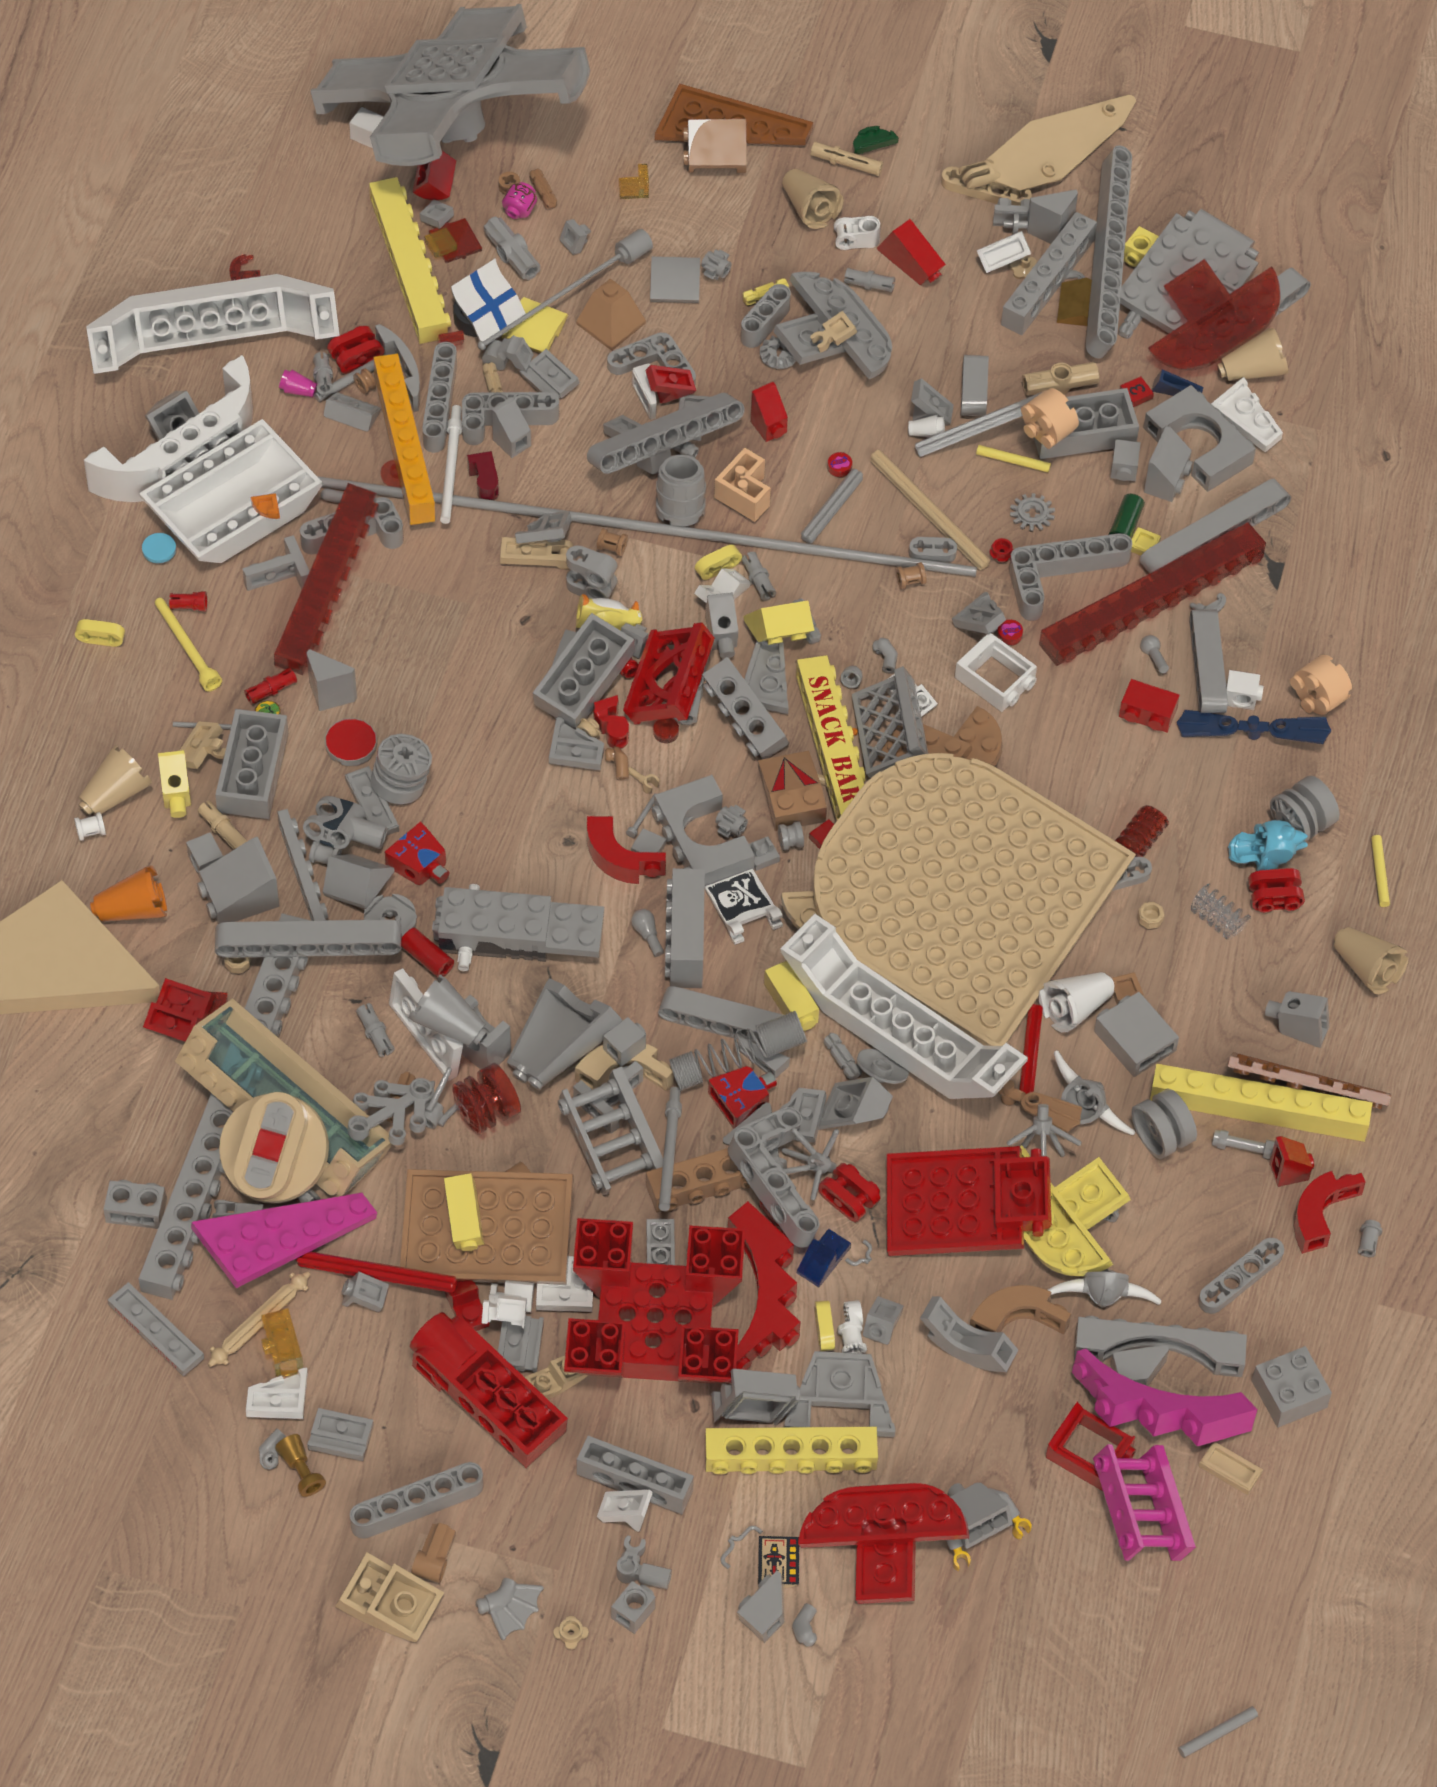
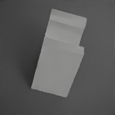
M469 995L465 1001L485 1023L483 1029L486 1031V1034L478 1045L474 1042L470 1046L463 1044L461 1054L489 1075L511 1054L510 1025L504 1021L496 1028L490 1025L479 1012L478 1001Z

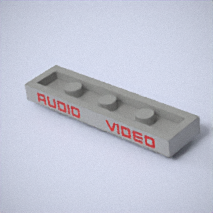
M129 1282L107 1299L108 1305L182 1376H185L205 1359L204 1353Z

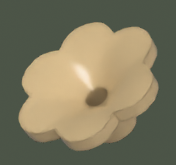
M1025 256L1011 262L1010 270L1014 272L1015 278L1025 279L1036 265L1037 260L1034 257Z

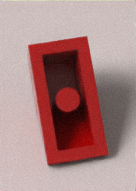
M773 381L753 390L751 398L750 422L765 442L783 436L787 433L788 416L777 386Z
M1283 1136L1276 1137L1269 1164L1277 1186L1281 1187L1308 1181L1311 1171L1314 1169L1312 1154L1307 1153L1305 1145L1301 1142Z

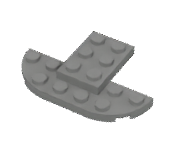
M816 272L792 273L789 281L813 309L815 314L776 324L773 332L796 361L801 365L846 351L868 379L882 373L890 360L892 342L885 328L860 297L849 286L836 278L831 281L828 278L819 277L820 273ZM843 311L856 327L857 333L838 346L834 341L831 342L829 348L820 353L817 345L822 343L823 340L813 344L810 338L811 335L817 331L823 332L822 324Z

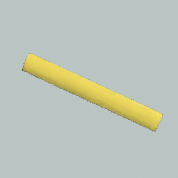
M978 445L976 455L1049 473L1051 467L1049 462Z
M1374 835L1371 837L1379 905L1387 907L1390 905L1382 837Z

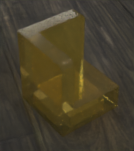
M638 164V177L619 178L620 199L649 198L647 164Z

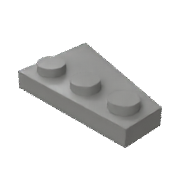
M757 641L744 680L767 710L788 714L783 642L768 645L767 641Z

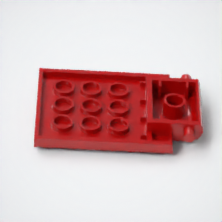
M1020 1146L887 1154L888 1256L1024 1249L1025 1231H1032L1033 1236L1040 1237L1044 1235V1230L1052 1225L1050 1158L1042 1156V1150L1039 1148L1031 1149V1157H1022Z

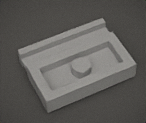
M547 349L530 362L526 371L520 370L521 377L538 392H551L561 399L580 383L578 377Z
M526 1316L524 1328L519 1325H511V1322L502 1321L498 1352L518 1371L532 1370L534 1373L537 1372L544 1318L534 1319L531 1316Z
M318 1408L310 1440L307 1444L308 1449L363 1461L374 1422L372 1419Z

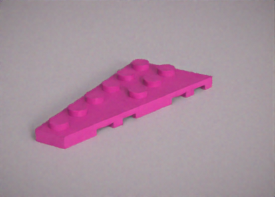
M356 1193L193 1221L191 1229L235 1288H238L376 1219L377 1211L363 1193Z

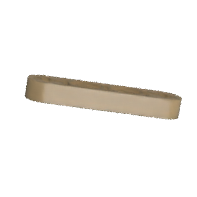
M947 167L942 172L941 184L945 189L997 204L999 198H1009L1011 205L1020 206L1021 200L1032 197L1029 189L1017 191L995 182L968 190L965 183L962 184L963 179L959 174L958 167ZM1001 189L1004 193L996 195L992 190Z

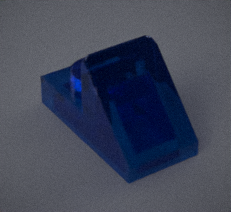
M828 1229L819 1241L816 1239L812 1240L796 1273L819 1288L851 1249V1242Z

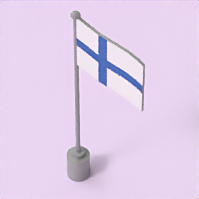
M643 229L634 231L616 243V256L528 313H525L517 294L501 274L496 258L451 286V291L457 305L470 321L479 339L478 348L484 350L486 345L615 261L619 260L626 264L632 263L652 250L653 243L648 233Z

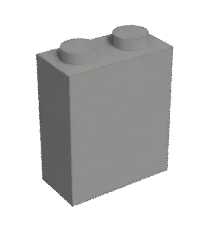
M1140 992L1132 996H1125L1119 1001L1118 1005L1110 1010L1104 1009L1096 1017L1094 1032L1133 1077H1136L1177 1050L1179 1036Z

